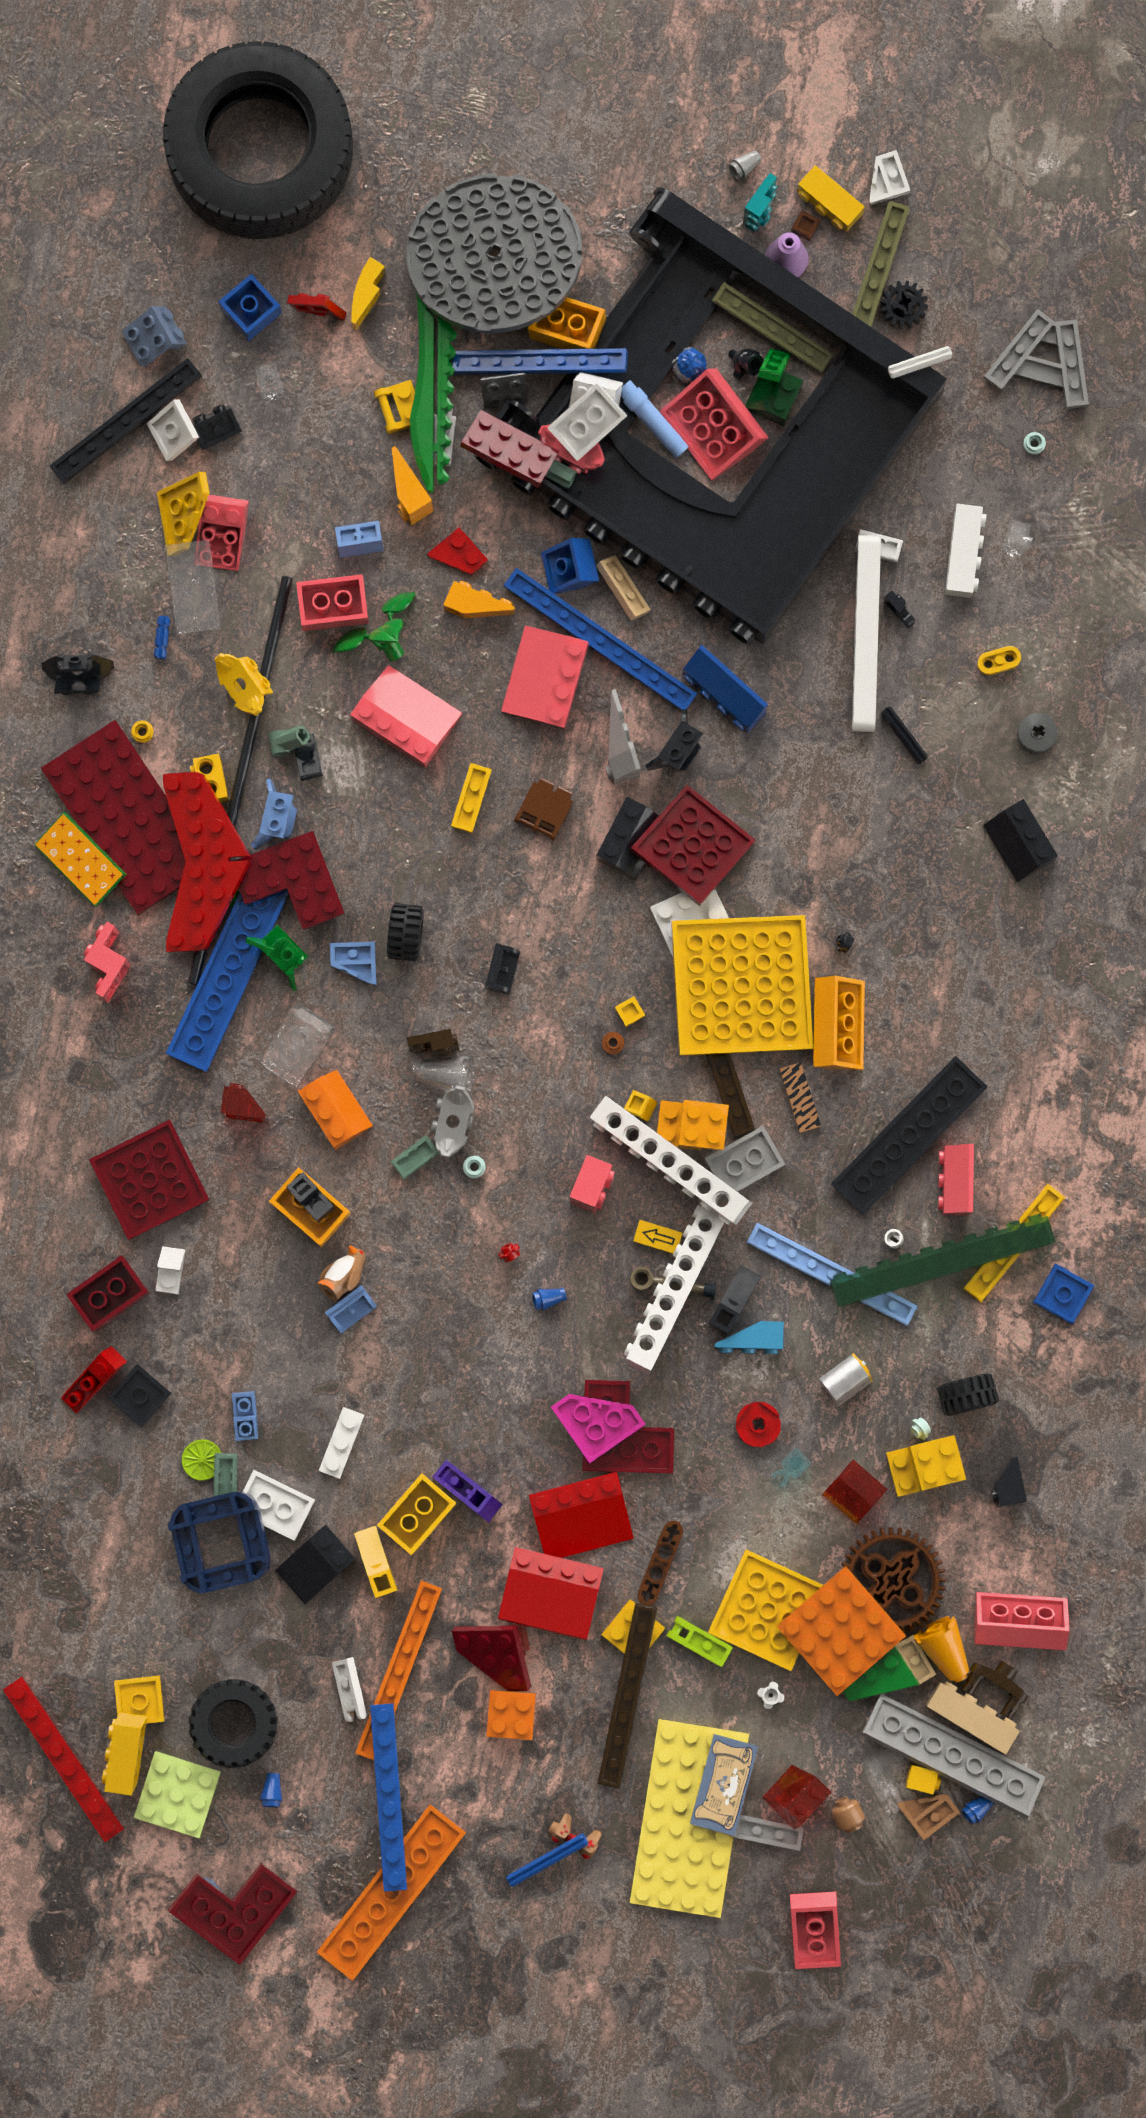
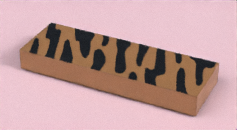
M801 1062L780 1068L779 1071L799 1134L821 1127Z

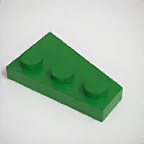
M894 1646L848 1686L843 1693L848 1701H853L916 1686L920 1683L897 1647Z

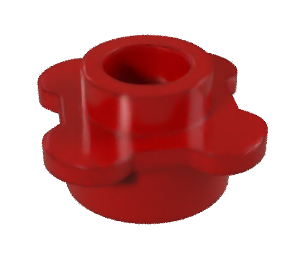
M508 1243L500 1249L501 1252L498 1253L500 1259L503 1258L505 1263L510 1262L520 1255L518 1250L520 1247L517 1243Z

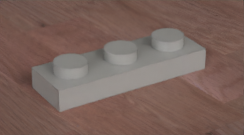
M740 1815L735 1836L732 1837L800 1851L804 1827Z

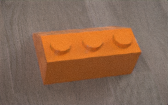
M337 1070L314 1080L298 1090L302 1100L335 1151L373 1127Z

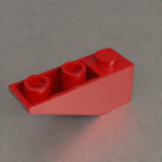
M110 1346L92 1361L63 1394L61 1399L77 1414L119 1372L127 1361Z

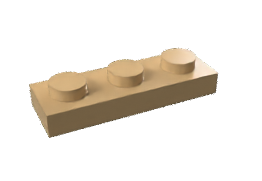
M616 555L602 560L596 565L631 621L646 615L650 611L649 606Z

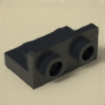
M218 405L212 409V413L208 415L202 413L192 418L193 422L191 423L199 436L197 441L202 450L242 432L229 405Z

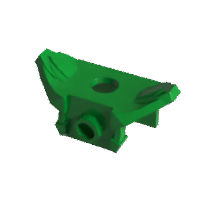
M278 924L262 939L246 937V944L264 951L288 976L292 991L297 990L293 970L302 965V962L308 955Z

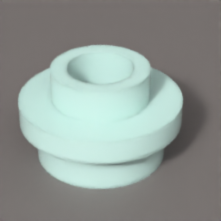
M1037 432L1028 434L1023 442L1024 449L1033 455L1041 453L1046 445L1045 438ZM1036 441L1038 446L1032 447L1030 442Z
M470 1156L464 1161L463 1170L468 1177L479 1178L485 1172L486 1166L482 1158ZM471 1164H478V1170L472 1171L470 1169Z
M923 1418L911 1421L912 1427L910 1430L912 1434L918 1439L925 1440L928 1438V1434L931 1433L928 1423Z

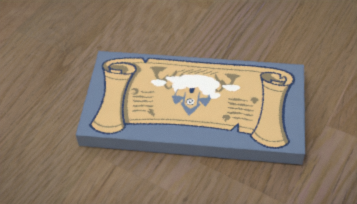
M717 1734L713 1735L690 1824L735 1836L758 1746Z

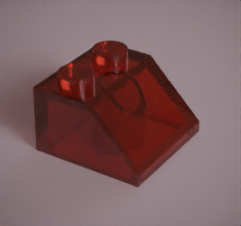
M230 1083V1087L224 1086L220 1111L224 1118L269 1123L267 1115L249 1091L243 1087L244 1085Z
M852 1459L822 1495L857 1524L888 1489Z
M791 1765L763 1795L762 1799L796 1830L805 1823L830 1795L831 1791L816 1776Z

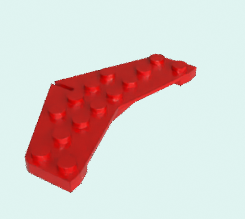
M199 772L163 774V787L186 861L166 938V952L204 951L210 946L251 863L249 860L231 861V858L251 856L204 774Z

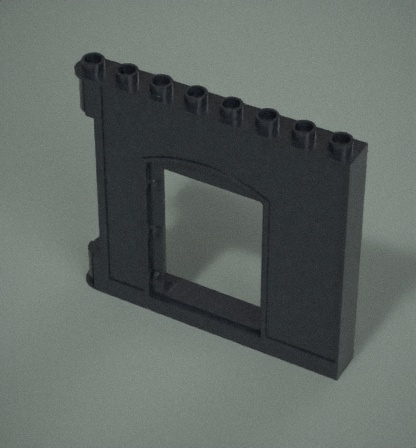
M657 187L653 192L655 197L629 231L631 238L652 256L608 315L595 348H626L628 351L627 373L587 374L623 382V385L631 380L637 388L640 387L648 396L647 399L650 400L673 368L672 361L683 352L684 348L688 347L717 307L711 301L724 282L729 286H732L734 282H741L837 347L840 352L832 366L733 502L725 500L630 435L628 429L637 418V415L634 411L631 412L623 403L624 399L620 397L619 407L625 412L627 417L599 441L605 458L601 467L588 470L587 474L583 472L576 474L572 485L568 489L546 477L539 488L515 475L511 477L510 482L529 496L537 489L550 498L546 504L547 508L561 519L568 520L573 514L585 522L586 525L582 531L596 543L604 545L610 539L623 548L619 553V557L631 567L641 570L644 564L648 565L659 573L655 581L669 593L677 595L680 589L686 591L696 598L691 605L704 617L713 620L717 614L732 623L728 631L742 643L750 645L753 639H756L764 644L944 391L947 378L930 366L891 378L888 372L890 365L914 358L915 356L674 193L662 187ZM713 289V294L710 296L709 299H706L705 297L708 295L710 290ZM674 343L675 346L672 349V351L670 353H667V350L669 349L671 344ZM567 373L536 416L517 401L507 400L495 417L541 441L538 434L540 428L552 424L569 408L573 381L579 373ZM474 454L476 460L492 471L497 469L498 466ZM561 462L563 465L569 467V465L565 462Z

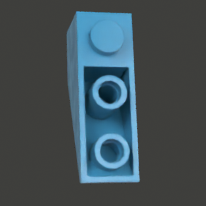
M760 1321L715 1343L714 1348L719 1349V1353H733V1349H742L744 1354H755V1350H764V1354H778V1350H783L784 1322Z

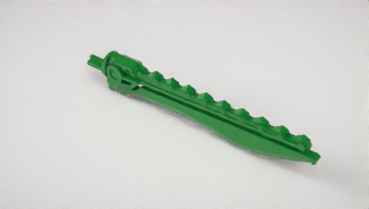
M416 293L419 363L414 401L410 414V432L418 469L427 491L432 494L434 492V453H437L438 485L447 483L450 478L443 468L451 460L444 450L452 442L445 431L452 426V422L446 413L451 412L453 404L447 398V395L452 394L454 390L448 378L453 376L455 372L449 360L456 355V351L450 342L455 341L457 333L450 323L435 315L438 319L437 443H434L435 319Z

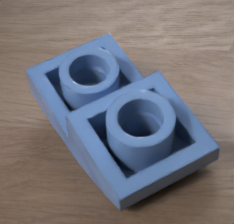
M255 1391L232 1393L235 1441L258 1439Z

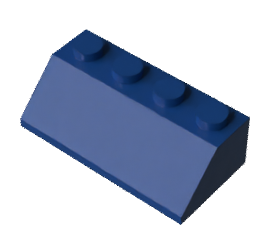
M703 645L697 649L683 668V679L690 686L696 685L701 690L699 693L707 701L712 700L717 704L716 709L722 715L726 716L728 714L733 719L732 723L739 730L742 731L744 729L749 732L766 714L768 704Z

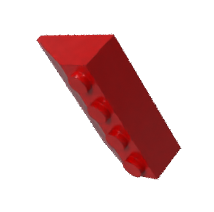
M617 1472L528 1495L544 1554L563 1558L634 1539Z
M515 1547L498 1620L587 1641L604 1568Z

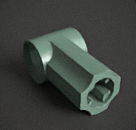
M555 460L545 477L568 489L572 485L577 471Z
M296 726L288 730H277L268 733L271 756L274 757L289 755L291 750L307 745L308 740H310V734L304 726Z

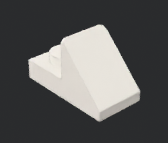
M162 1247L157 1265L159 1270L155 1291L179 1295L185 1255L184 1249Z

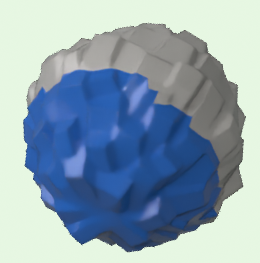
M691 347L684 348L683 352L672 361L674 374L684 383H692L707 369L705 356Z

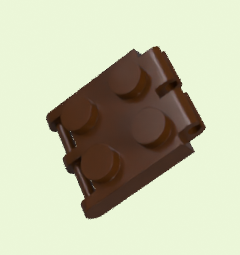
M541 777L538 783H532L514 822H521L531 827L532 831H539L554 841L573 805V800H570L573 792L561 786H558L556 792L552 790L555 783Z

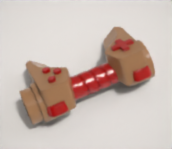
M565 1814L560 1823L553 1821L547 1832L556 1843H562L564 1840L569 1841L576 1837L570 1833L572 1817L569 1814ZM594 1830L587 1837L588 1845L580 1849V1854L583 1858H592L599 1845L597 1842L601 1837L600 1831Z

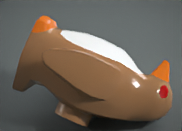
M349 1246L346 1256L336 1260L322 1271L317 1284L323 1294L334 1303H337L340 1297L347 1291L354 1290L359 1283L366 1260L364 1251Z

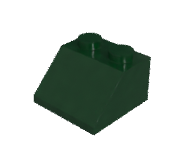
M786 372L783 373L780 382L758 377L745 407L749 412L785 426L801 391L803 380Z

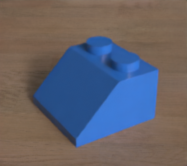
M570 538L541 552L549 591L558 594L582 589L599 581L590 539Z

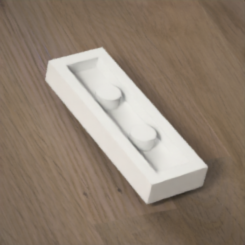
M343 1407L319 1468L320 1472L341 1479L365 1415Z

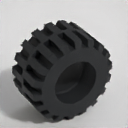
M399 903L393 905L387 939V955L389 959L416 962L419 958L424 919L422 906Z
M989 1373L945 1383L937 1388L942 1410L946 1416L995 1405L999 1401L993 1376Z

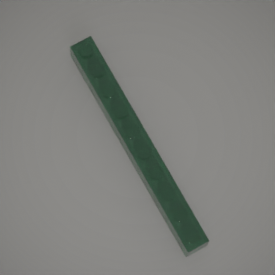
M1041 1214L1028 1217L1029 1221L1020 1224L1019 1220L1007 1223V1228L998 1230V1227H993L985 1230V1235L977 1237L976 1233L964 1236V1241L955 1243V1240L941 1243L942 1247L938 1249H933V1246L920 1249L921 1254L912 1256L911 1252L898 1256L899 1260L891 1263L889 1259L877 1262V1267L869 1269L868 1265L856 1268V1273L847 1275L846 1272L833 1275L834 1280H831L829 1283L836 1306L840 1308L1054 1244L1056 1241L1048 1216L1042 1217Z

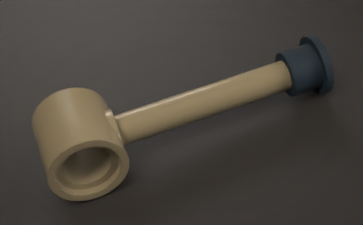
M639 1267L631 1273L629 1281L635 1290L644 1291L652 1287V1285L657 1286L658 1283L663 1285L666 1278L654 1277V1274L649 1269ZM644 1273L648 1278L645 1285H638L635 1281L636 1274ZM716 1282L714 1284L705 1283L704 1285L694 1283L690 1292L701 1293L703 1296L711 1297V1300H714ZM669 1283L671 1289H681L679 1283Z

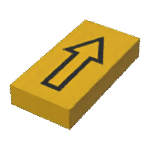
M639 1220L633 1242L673 1254L677 1245L680 1244L683 1233Z

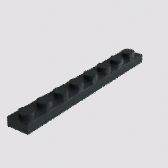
M187 358L49 465V467L63 484L67 483L202 377L201 373Z

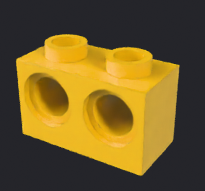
M219 753L194 758V765L190 766V771L201 773V768L204 765H211L212 771L204 775L210 785L217 788L215 794L219 801H229Z

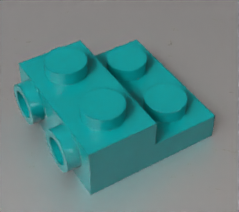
M771 173L768 174L744 209L743 222L753 232L758 231L761 226L765 227L771 219V203L777 195L775 192L778 188L776 186L777 177Z

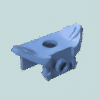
M271 779L266 780L269 793L260 831L251 844L255 850L273 839V837L281 839L291 837L297 809L292 806L294 796L277 792Z

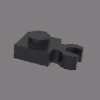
M893 591L888 593L884 598V602L897 618L901 619L906 628H910L915 624L916 620L906 610L905 600L900 594L896 595Z

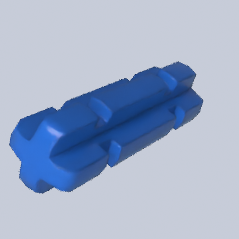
M158 616L154 657L163 660L166 659L167 654L165 648H167L169 630L167 627L170 625V619L167 616Z

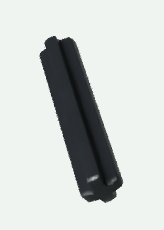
M891 706L885 708L881 715L918 764L925 762L928 759V755Z

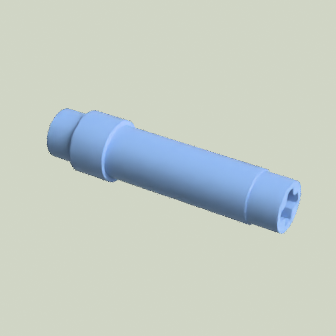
M631 380L622 386L621 397L624 399L623 403L631 412L634 411L675 458L681 455L689 446L647 399L648 396L640 387L637 388Z

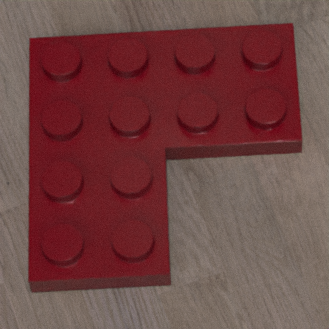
M314 831L250 855L251 857L235 860L251 861L239 885L245 905L288 890L303 930L345 915Z
M585 1380L584 1397L630 1405V1381ZM641 1427L590 1464L583 1455L582 1471L673 1474L674 1428Z
M260 1863L233 1899L196 1873L169 1907L168 1911L237 1964L241 1965L298 1891Z

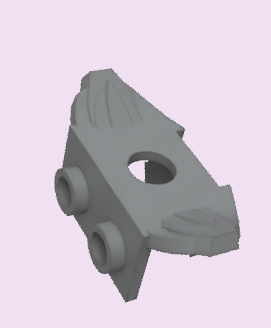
M456 1085L448 1090L446 1094L443 1093L442 1099L438 1098L435 1111L439 1112L438 1120H433L430 1133L434 1134L435 1146L440 1157L450 1158L467 1143L468 1134L465 1133L466 1129H471L473 1117L469 1115L473 1113L475 1105L465 1088ZM450 1115H456L460 1120L459 1125L455 1128L449 1127L446 1123V1119Z

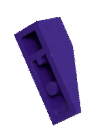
M445 1460L432 1477L487 1522L491 1521L503 1505L448 1460Z

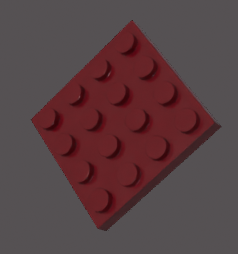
M686 785L631 847L630 851L700 906L756 840L691 787Z
M170 1119L89 1159L128 1240L210 1201Z

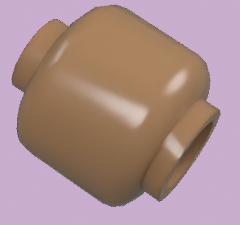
M843 1797L835 1802L836 1806L832 1808L831 1814L839 1830L851 1833L863 1826L862 1823L865 1820V1816L856 1799Z

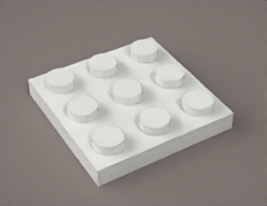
M716 889L712 891L700 906L685 894L680 893L650 907L672 957L671 921L729 918Z

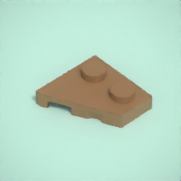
M947 1794L897 1803L900 1810L923 1840L960 1813Z

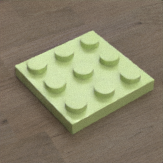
M155 1751L134 1818L200 1838L221 1771Z

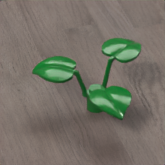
M415 591L401 593L387 600L382 607V612L384 614L388 613L389 621L373 630L370 635L366 634V628L362 627L348 631L335 644L333 654L353 650L364 639H368L379 651L383 650L389 661H395L402 657L404 651L398 640L403 627V621L399 618L393 619L394 613L402 612L409 606L416 594Z

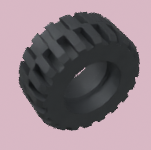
M237 1679L220 1681L209 1686L193 1703L188 1722L190 1724L189 1734L193 1739L194 1747L199 1750L202 1757L211 1761L212 1764L225 1768L243 1767L260 1759L272 1746L277 1734L278 1716H276V1708L274 1703L271 1702L269 1695L256 1684ZM227 1702L243 1703L251 1710L255 1719V1727L251 1737L239 1745H227L221 1742L215 1736L212 1729V1718L215 1711Z

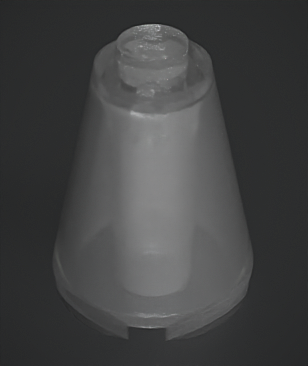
M473 1056L418 1059L416 1063L412 1064L411 1076H414L416 1082L445 1094L456 1085L464 1087L467 1092H471L475 1079V1067H471V1061L475 1062Z

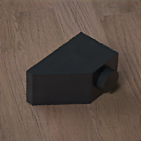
M1013 1457L1009 1460L993 1485L994 1490H991L993 1503H997L998 1507L1027 1502L1018 1457Z

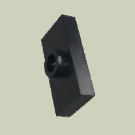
M313 733L310 734V740H308L307 745L294 749L301 781L323 776L316 738Z

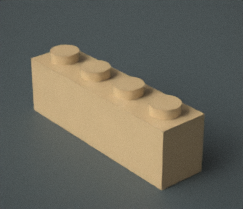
M948 1681L945 1684L939 1682L925 1706L1006 1755L1020 1732L1015 1728L1017 1724L1006 1717L1004 1720L996 1717L997 1711L985 1705L984 1709L976 1704L978 1700L967 1693L964 1696L956 1692L958 1688Z

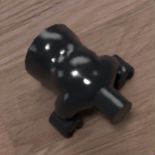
M732 349L728 354L729 358L733 359L735 370L733 375L738 379H741L745 374L743 370L752 376L757 375L764 361L763 357L760 356V352L752 349H742L739 351Z

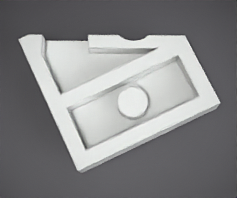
M897 150L876 156L869 198L870 206L910 193V187Z

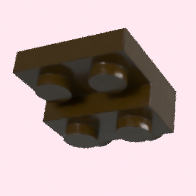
M451 1029L406 1037L409 1051H414L415 1054L428 1052L427 1048H432L433 1056H438V1059L451 1057V1053L460 1050L457 1034H452Z

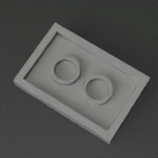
M764 1126L727 1145L723 1151L719 1150L704 1158L712 1174L737 1192L786 1165Z

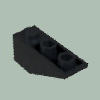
M741 1265L708 1324L728 1335L761 1276Z

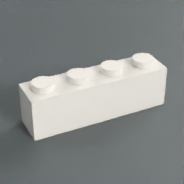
M956 504L945 595L971 598L973 591L977 592L979 579L975 578V572L980 570L981 557H977L978 549H982L984 536L980 535V529L985 527L986 514H982L983 507Z

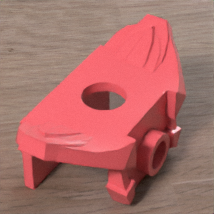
M549 425L540 428L538 434L540 435L541 442L559 450L555 460L560 463L562 461L569 465V468L577 471V474L581 472L587 474L588 470L602 466L605 458L599 442L577 461L549 431Z

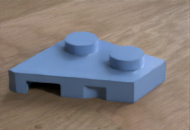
M375 942L330 943L331 967L373 986L377 985Z

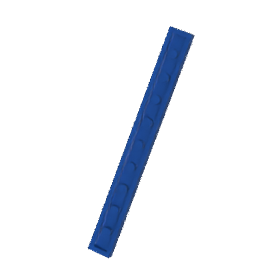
M518 568L513 571L503 585L505 589L577 639L588 641L591 649L680 711L688 709L696 698L697 693Z

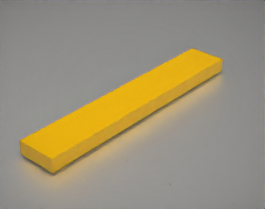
M1047 1184L963 1289L981 1303L1065 1197Z

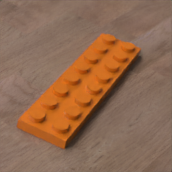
M430 1804L404 1837L407 1890L384 1892L381 1867L316 1953L353 1981L463 1838L466 1831Z

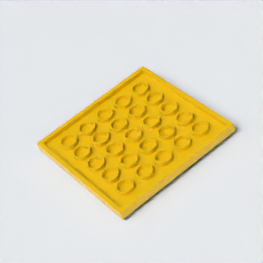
M805 915L671 921L679 1056L814 1049Z

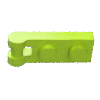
M676 1616L674 1620L675 1625L672 1630L668 1631L666 1636L722 1667L733 1647ZM683 1627L689 1630L686 1638L680 1636Z

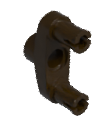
M1002 1660L995 1670L974 1662L970 1668L971 1673L960 1689L973 1697L982 1679H989L1010 1692V1697L1000 1711V1714L1012 1721L1021 1704H1024L1029 1697L1013 1682L1018 1670Z

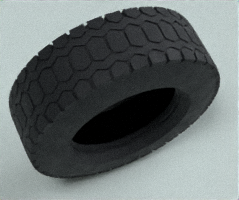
M261 41L248 42V44L242 42L232 44V47H223L218 49L217 53H210L203 58V61L199 60L190 68L191 71L188 70L181 78L180 83L177 84L167 105L163 125V145L174 184L183 200L194 213L211 226L221 231L224 230L225 233L253 239V237L256 239H269L271 236L276 238L285 236L286 233L289 235L299 231L300 228L307 227L326 213V210L333 205L344 188L353 157V136L348 108L338 86L326 70L312 58H308L306 54L296 49L293 50V48L282 44L278 46L277 43L265 41L263 44ZM254 98L273 99L295 110L307 125L309 140L301 161L288 174L271 182L253 184L228 176L217 167L208 153L209 138L216 121L226 110L239 102Z

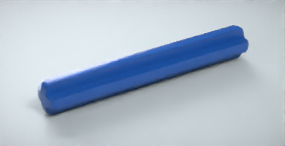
M580 1834L509 1874L506 1877L509 1885L514 1887L588 1845L586 1836Z

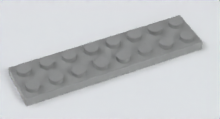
M883 1694L879 1695L862 1732V1736L929 1770L936 1771L939 1775L1026 1819L1031 1813L1045 1780V1776Z

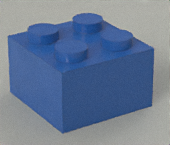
M252 273L218 301L220 310L248 341L282 314L278 302Z

